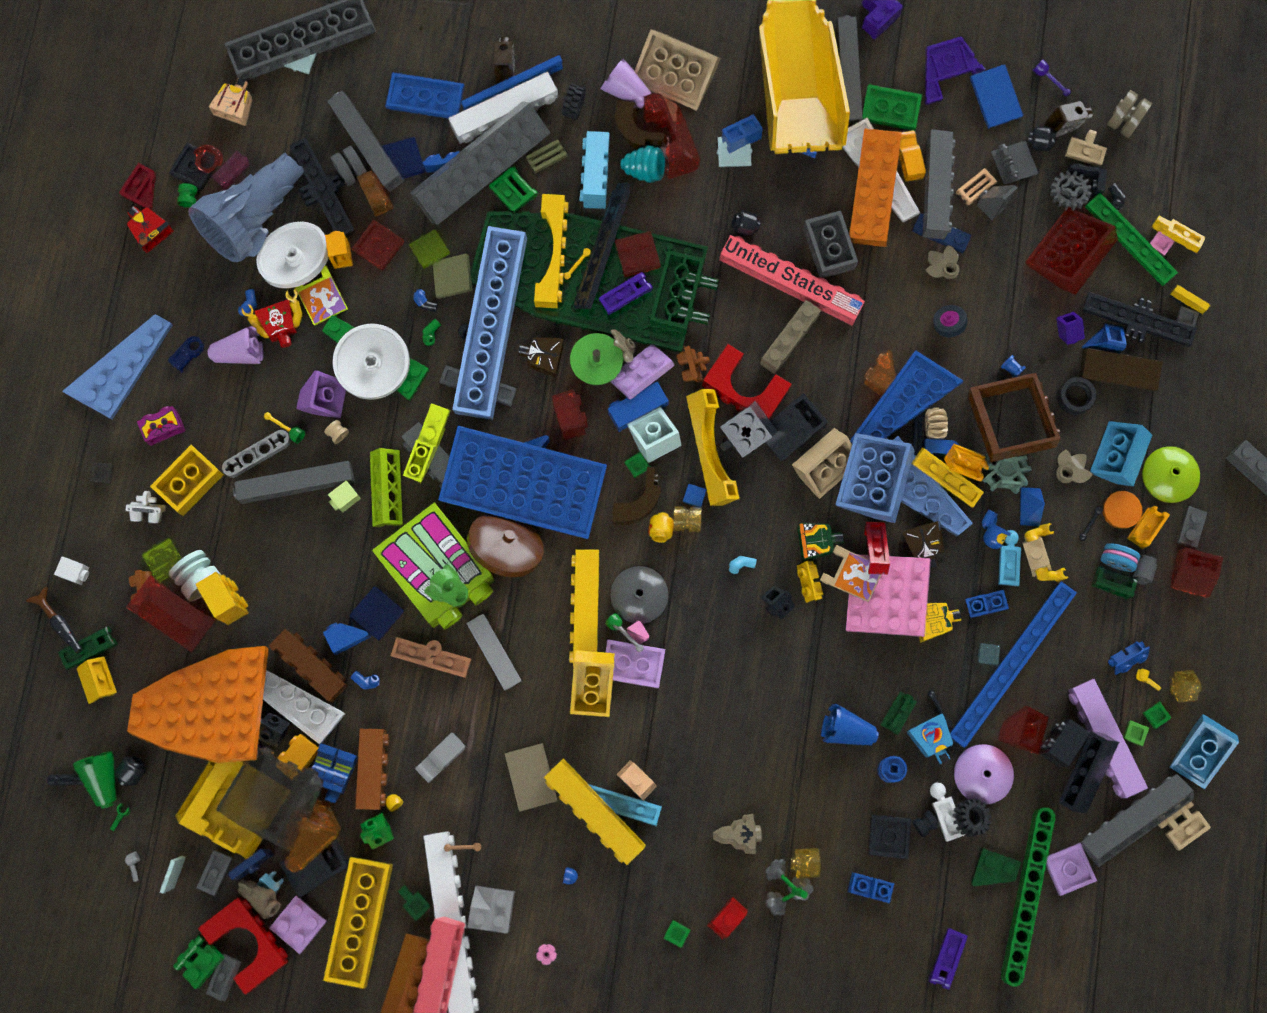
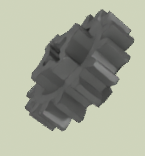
M1067 171L1065 176L1063 173H1060L1058 178H1054L1050 187V196H1055L1053 202L1058 201V207L1064 205L1065 210L1071 207L1072 211H1074L1076 206L1081 209L1083 204H1087L1088 198L1091 196V185H1087L1088 179H1082L1083 174L1077 176V171H1075L1071 175Z

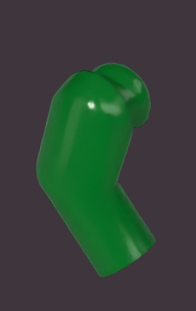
M436 319L429 323L422 331L423 342L427 346L435 343L434 332L441 326Z

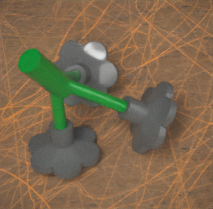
M784 859L774 860L765 871L768 880H776L778 878L783 880L791 892L785 897L781 896L779 892H769L767 894L766 905L770 908L773 915H783L785 913L786 901L790 898L806 901L809 899V894L814 890L808 877L801 878L795 876L792 883L788 880L784 873L786 870V861Z

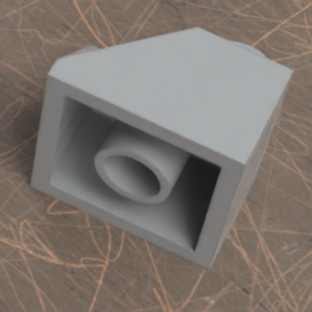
M475 886L468 928L509 933L515 891Z

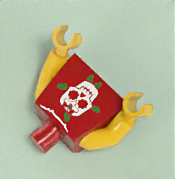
M294 289V297H291L287 290V300L254 311V315L250 304H248L251 308L249 313H245L243 308L241 309L243 315L248 316L249 323L256 328L258 334L264 338H270L272 342L279 340L282 348L292 345L290 336L297 333L296 328L300 326L302 318L299 300H296L298 296L296 289Z

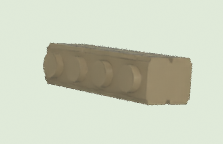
M805 300L764 354L760 364L773 374H776L812 327L813 323L818 319L821 310Z

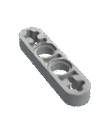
M278 430L227 459L222 465L223 472L231 478L239 476L287 448L291 443L289 434L284 430ZM280 435H282L283 437H286V438H284V441H285L284 443H281V442L279 441V436H280ZM271 440H272V441L275 443V445L277 446L275 449H274V446H273V445L271 444V442H270ZM264 444L270 446V450L266 454L260 452V448ZM246 454L253 455L251 463H244L243 458ZM238 459H239L240 463L243 465L242 468H241L239 465H237V464H239V463L237 462ZM230 464L236 466L234 467V472L227 471Z

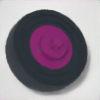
M947 305L940 308L933 318L936 332L948 338L956 337L963 333L968 323L965 311L956 305Z

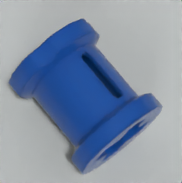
M1013 355L1001 365V368H1005L1012 375V378L1018 377L1026 368L1021 366L1014 359Z

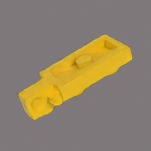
M1158 216L1152 225V228L1156 231H1160L1165 236L1195 253L1200 250L1205 239L1204 236L1174 219L1169 221Z

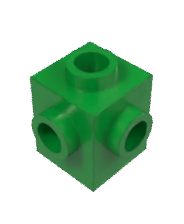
M382 813L360 824L363 831L360 833L361 838L365 844L368 843L372 850L394 839L391 827Z

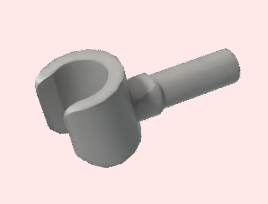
M135 851L125 858L127 865L130 866L134 882L138 881L135 863L140 861L139 855Z

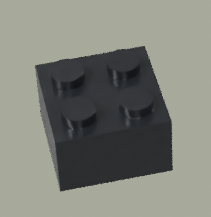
M1071 719L1059 723L1056 722L1050 731L1052 732L1050 738H1046L1040 746L1042 750L1039 754L1057 767L1069 766L1090 732Z

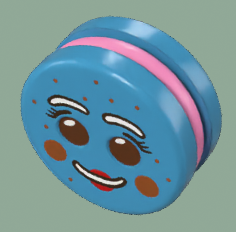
M1106 544L1101 556V561L1104 564L1127 572L1135 571L1140 559V554L1137 551L1118 544Z

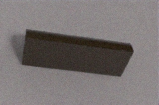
M1087 348L1082 354L1080 376L1084 379L1158 391L1163 361Z

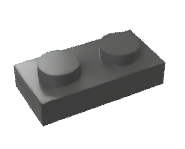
M1188 506L1176 543L1196 549L1207 512Z
M213 850L196 888L216 896L233 857Z
M222 954L225 958L217 966L206 994L220 1001H226L234 982L233 978L238 972L241 961Z

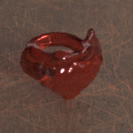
M205 144L199 146L193 152L196 155V166L202 172H211L217 166L222 165V153L213 145ZM206 151L215 155L213 166L207 169L203 168L200 163Z

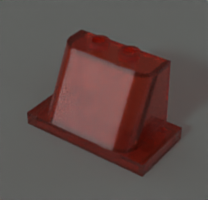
M150 575L126 608L192 652L215 622V619L187 603L167 589L166 585Z

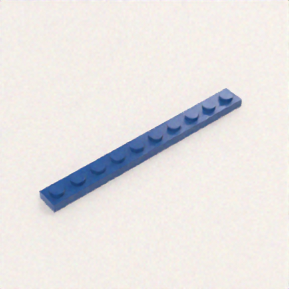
M1062 581L1058 583L950 732L952 740L963 748L967 746L1077 592Z

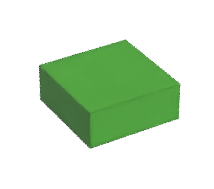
M1130 720L1127 723L1123 738L1141 747L1144 744L1149 728Z

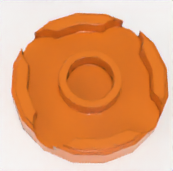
M1117 491L1111 494L1103 504V516L1115 528H1130L1140 520L1142 515V505L1139 499L1127 491Z

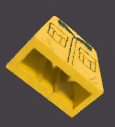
M927 603L925 637H919L920 643L953 630L952 622L961 621L960 611H949L947 603Z

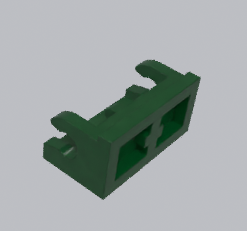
M1097 566L1091 587L1130 599L1134 596L1138 580Z

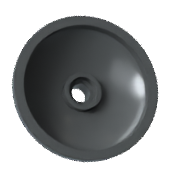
M643 566L631 567L621 572L614 580L610 594L611 603L616 613L625 621L630 623H636L637 621L642 624L649 623L658 618L665 610L668 602V588L662 576L655 570ZM642 590L643 595L637 596L636 591Z

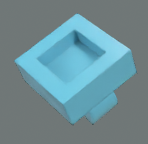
M273 871L270 875L265 873L257 884L260 887L264 886L267 889H272L277 894L284 880L281 879L279 882H275L272 878L276 875V872Z

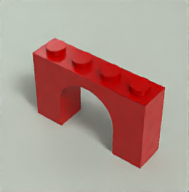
M727 344L704 378L702 384L704 389L715 390L724 403H731L736 406L738 412L756 401L770 420L792 384L775 374L762 394L756 397L739 395L731 385V376L742 361L744 354Z
M239 897L198 929L209 945L215 944L235 928H245L255 935L258 942V954L255 960L233 978L243 993L248 994L288 963L286 959L288 955L282 947L278 948L275 943V936L271 931H266L263 927L265 924L263 919L258 914H254L251 910L253 907L246 898Z

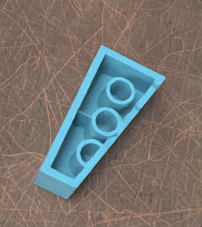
M587 131V138H583V149H586V155H582V166L585 169L584 173H581L583 190H580V201H583L584 208L606 209L609 132Z

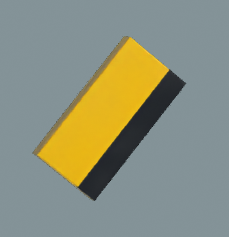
M1179 285L1169 294V297L1178 303L1199 312V316L1205 313L1210 306L1207 302Z

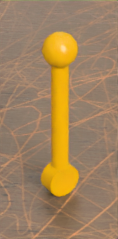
M584 249L583 255L569 272L564 273L566 280L571 278V274L583 259L590 256V249Z

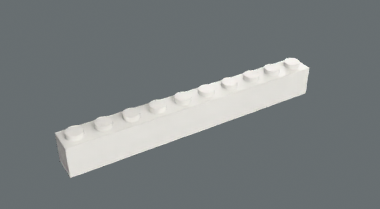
M450 832L425 835L424 842L435 918H451L465 923V928H467L466 917L462 916L461 908H464L463 897L459 896L458 888L461 887L460 876H456L455 867H458L457 856L453 855L452 850L449 852L444 850L445 844L455 846L454 836L450 835ZM464 932L448 1004L449 1013H476V1011H479L478 999H474L473 990H476L475 978H471L470 970L473 969L472 958L468 957L467 949H470L469 937H465Z

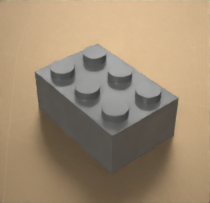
M841 211L805 220L803 230L819 277L826 278L856 268L858 260Z

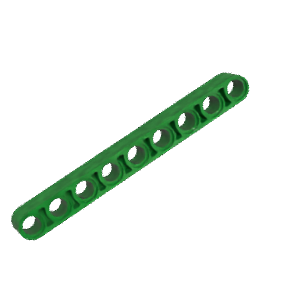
M1038 808L1032 816L1002 966L1001 978L1003 982L1014 987L1021 985L1024 980L1055 822V814L1049 808ZM1043 811L1048 816L1046 822H1042L1040 819V814ZM1038 831H1041L1044 835V839L1041 842L1036 839ZM1034 851H1038L1040 854V859L1037 862L1032 858ZM1033 870L1036 873V879L1031 882L1028 874ZM1029 890L1032 893V899L1027 902L1024 894ZM1026 910L1028 913V919L1023 922L1020 918V914L1022 911ZM1022 930L1024 933V939L1019 942L1016 938V934L1018 931ZM1015 951H1019L1020 959L1015 962L1012 954ZM1011 971L1016 973V979L1013 982H1010L1008 979Z

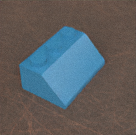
M1109 421L1090 472L1115 484L1134 486L1152 434L1143 425Z

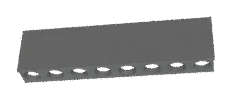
M339 0L226 42L225 46L237 77L247 81L282 68L291 62L315 53H322L376 31L363 0Z

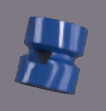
M890 756L880 761L877 772L880 779L884 782L894 783L899 782L906 776L907 766L900 757Z

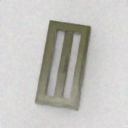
M557 139L527 155L526 159L536 174L567 157V153L563 150L562 145H560ZM560 152L559 155L547 160L546 162L538 166H535L537 163L550 158V156Z

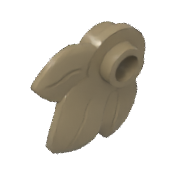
M948 245L943 254L936 251L928 252V261L931 266L926 271L929 275L935 278L944 277L946 279L957 277L959 274L958 254L952 246ZM950 268L953 272L949 273L946 269Z
M611 330L612 335L615 337L614 346L622 350L625 362H632L633 353L635 352L634 342L630 338H625L619 331Z
M1067 450L1059 454L1057 459L1059 467L1056 471V476L1060 482L1070 483L1074 481L1076 483H1084L1092 477L1093 474L1084 469L1086 464L1085 454L1071 456ZM1063 471L1068 473V477L1063 476Z

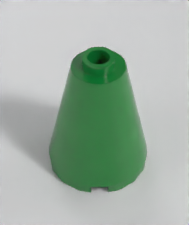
M103 752L100 755L90 756L74 762L73 767L95 805L101 806V809L112 806L113 801L116 800L113 752Z

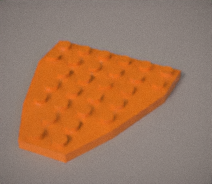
M266 646L226 650L175 671L133 694L127 732L165 750L215 763L256 760L268 648Z

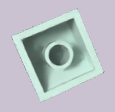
M661 407L627 424L640 452L648 463L681 446L678 430Z

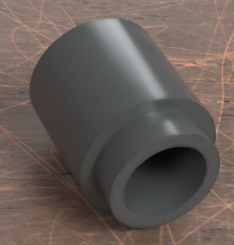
M1142 555L1141 559H1139L1133 574V578L1138 580V584L1147 585L1152 583L1157 568V560L1155 558Z

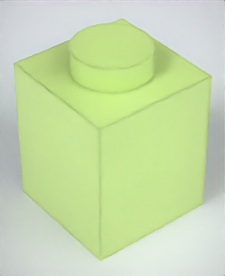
M347 481L328 494L331 498L329 503L335 510L340 509L342 513L361 499Z

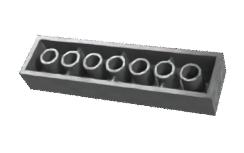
M521 102L411 191L410 195L430 222L438 225L548 136L550 132L532 105L528 102Z

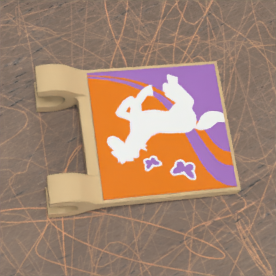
M836 545L833 552L835 555L843 558L834 578L823 573L820 580L827 585L869 602L882 574H868V559Z

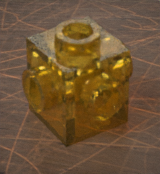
M1194 670L1174 672L1170 691L1176 697L1178 703L1198 701L1201 683Z
M818 848L794 849V858H791V870H795L796 878L820 877L821 860Z

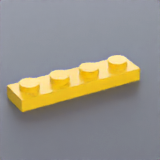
M925 448L920 450L911 463L972 508L984 493L960 474L950 471L944 462Z

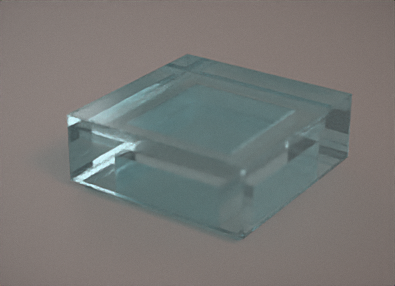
M980 643L978 663L997 666L999 663L1000 646Z

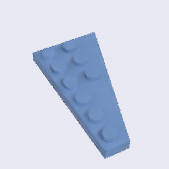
M156 314L153 315L62 392L113 420L172 328V323Z
M899 436L894 439V441L903 442ZM911 464L901 502L933 522L939 521L942 528L955 536H958L973 523L941 485Z

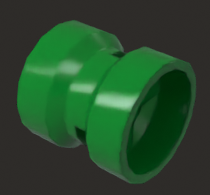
M179 184L178 192L180 196L177 198V204L181 207L190 208L196 203L194 197L197 194V187L192 184Z

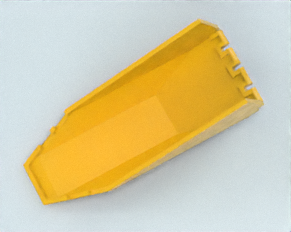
M768 0L767 9L763 15L762 24L759 27L770 150H774L775 154L788 153V149H791V153L807 152V148L810 149V152L825 151V147H828L829 151L842 150V146H846L850 110L833 25L831 21L828 22L824 17L825 12L823 9H818L816 0Z

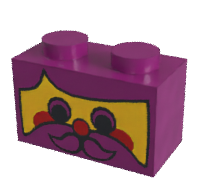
M173 406L163 407L159 412L153 415L147 414L137 421L145 442L150 446L186 431L178 411Z

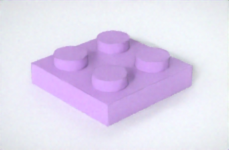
M295 896L271 925L270 929L301 954L327 921L302 899Z

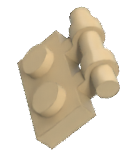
M1192 802L1158 825L1161 829L1166 825L1171 828L1165 834L1176 850L1179 851L1211 828L1199 811L1193 814L1190 813L1188 809L1194 806ZM1183 815L1185 820L1177 824L1175 819Z

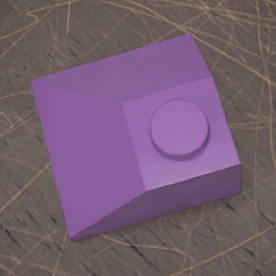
M314 371L300 390L297 409L314 415L341 418L346 390L336 377Z

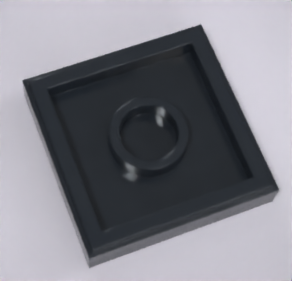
M187 142L170 169L169 174L186 184L195 185L198 190L202 191L218 166L220 159Z
M871 815L868 855L908 859L911 819Z

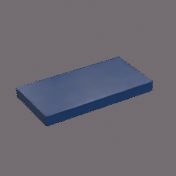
M392 73L386 109L450 118L460 112L465 86L463 83Z

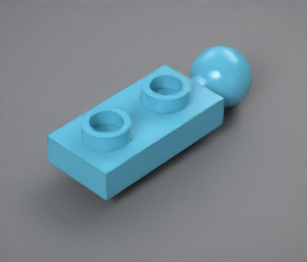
M1008 530L1012 534L1010 536L1007 535L1004 541L1007 546L1000 548L998 585L1019 586L1021 547H1014V544L1018 542L1019 536L1016 531Z

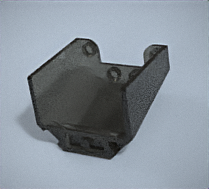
M265 746L262 749L258 747L256 760L244 762L216 811L237 825L253 832L258 837L290 853H296L324 781L318 777L319 772L310 767L308 769L303 767L302 770L297 769L299 766L289 760L285 763L273 756L274 751Z

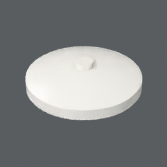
M308 222L289 223L273 231L266 238L257 254V268L262 277L270 285L278 288H294L312 280L321 272L328 260L324 233L319 227Z
M364 324L353 328L340 339L333 354V369L337 380L346 391L362 399H380L392 394L403 384L410 367V356L403 339L394 330L379 324Z

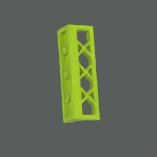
M379 448L370 452L373 527L384 525L401 526L403 525L400 450ZM387 454L393 455L394 463L392 465L387 461ZM389 472L394 476L393 483L388 480ZM390 491L395 495L394 502L389 499ZM391 509L396 514V520H390L389 518Z

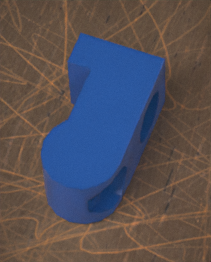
M924 440V448L935 457L944 458L953 444L959 445L956 441Z

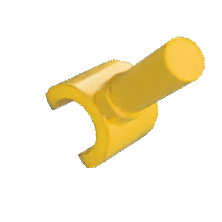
M1138 669L1136 674L1138 681L1146 682L1157 691L1161 689L1158 684L1148 678L1150 673L1148 670Z

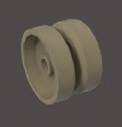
M1132 90L1128 92L1124 100L1121 99L1107 126L1115 130L1124 121L1125 124L1121 129V134L1128 139L1152 105L1150 101L1144 98L1137 107L1133 106L1138 99V94Z

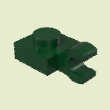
M406 885L398 890L399 894L407 901L403 907L415 920H418L431 907L419 891L413 895Z

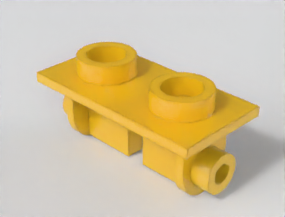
M806 561L797 565V574L801 581L802 594L805 597L806 603L813 600H821L823 595L821 583L813 581V579L819 578L816 564L814 565L813 561Z

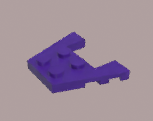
M962 37L927 46L925 65L926 105L942 101L943 96L938 84L939 81L969 72L975 75L986 70L976 60L975 54Z

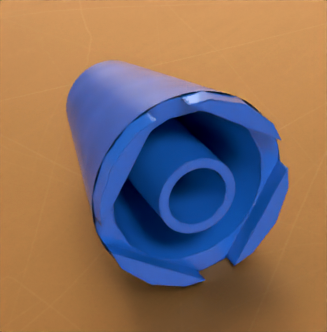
M832 704L828 710L831 713L829 716L825 715L821 729V736L825 737L822 740L823 742L871 746L877 741L879 733L875 726L840 705Z

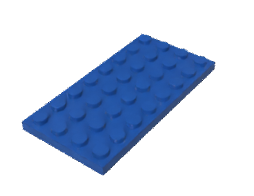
M458 426L438 501L588 539L607 465Z

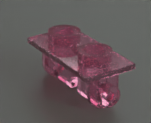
M236 151L212 178L226 190L249 166V160Z

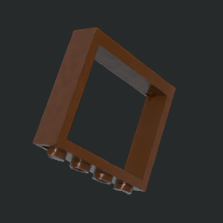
M1036 373L970 387L968 399L990 462L1058 446L1061 439L1059 435L1060 430L1055 426L1054 413L1049 410L1048 397L1044 396L1042 391L1043 384L1038 380ZM1029 388L1047 438L999 449L982 398Z

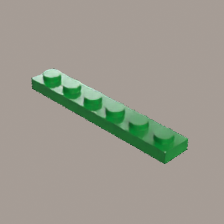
M1101 193L1085 206L1162 287L1178 273Z

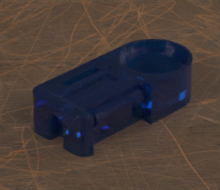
M196 336L189 337L168 359L169 363L179 372H184L182 369L191 359H196L203 352V342ZM193 341L199 342L197 350L190 349V344Z

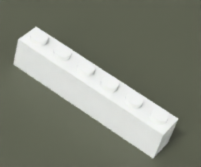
M546 72L450 117V126L460 144L463 142L468 143L474 137L482 135L521 102L530 103L536 111L544 104L553 103L558 98V91L549 73Z

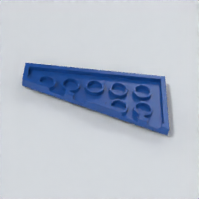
M915 350L856 433L886 439L961 385L963 380ZM855 434L850 440L851 444H853Z

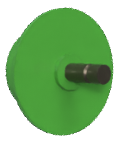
M599 333L586 335L576 342L571 351V368L574 374L587 384H606L616 378L622 369V350L614 346V339L607 335Z

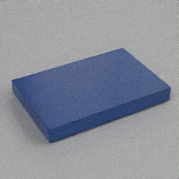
M1005 64L970 77L988 129L1023 117Z

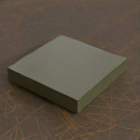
M462 254L432 262L435 292L438 299L473 291L469 255Z

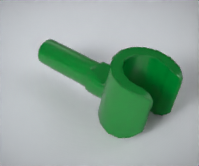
M123 803L117 806L116 811L118 815L110 828L112 831H115L122 818L128 816L131 812L128 807L126 812L121 813V809L124 806Z

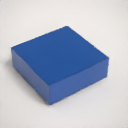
M688 484L683 503L701 508L707 489Z

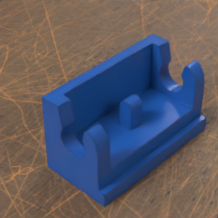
M753 114L722 129V142L727 143V151L730 154L760 140L763 128Z

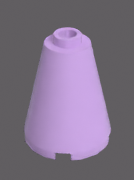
M624 59L618 63L601 87L603 91L617 98L635 102L639 108L647 107L652 101L650 97L652 93Z
M250 326L211 344L208 349V356L215 363L259 364V361H263L264 357L262 341L258 342L257 336L260 335L256 328Z

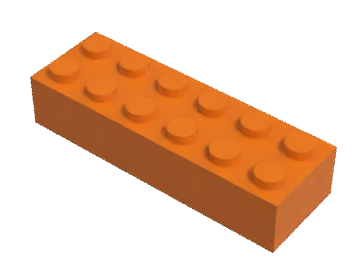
M864 128L849 235L851 242L854 244L887 246L902 132Z

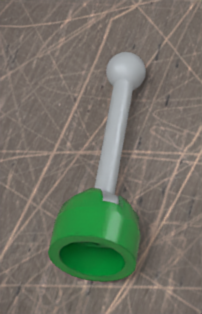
M616 613L611 615L605 622L607 627L615 631L620 630L636 647V650L642 652L644 649L643 645L638 644L622 628V619Z

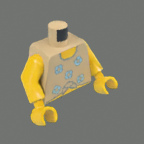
M1052 524L1040 525L1039 528L1026 532L1024 535L1025 541L1022 543L1032 576H1037L1040 581L1055 580L1060 582L1067 579L1068 577L1063 574L1066 571L1065 568L1057 571L1051 570L1041 537L1054 533V531L1050 532L1049 525Z

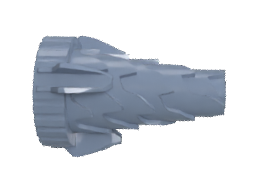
M283 153L273 163L266 165L253 176L250 174L240 184H234L228 190L203 196L189 208V216L204 239L226 259L232 262H241L247 256L255 257L262 248L269 233L268 229L263 228L262 224L273 215L272 211L283 202V197L294 187L293 184L304 173V170L291 157Z

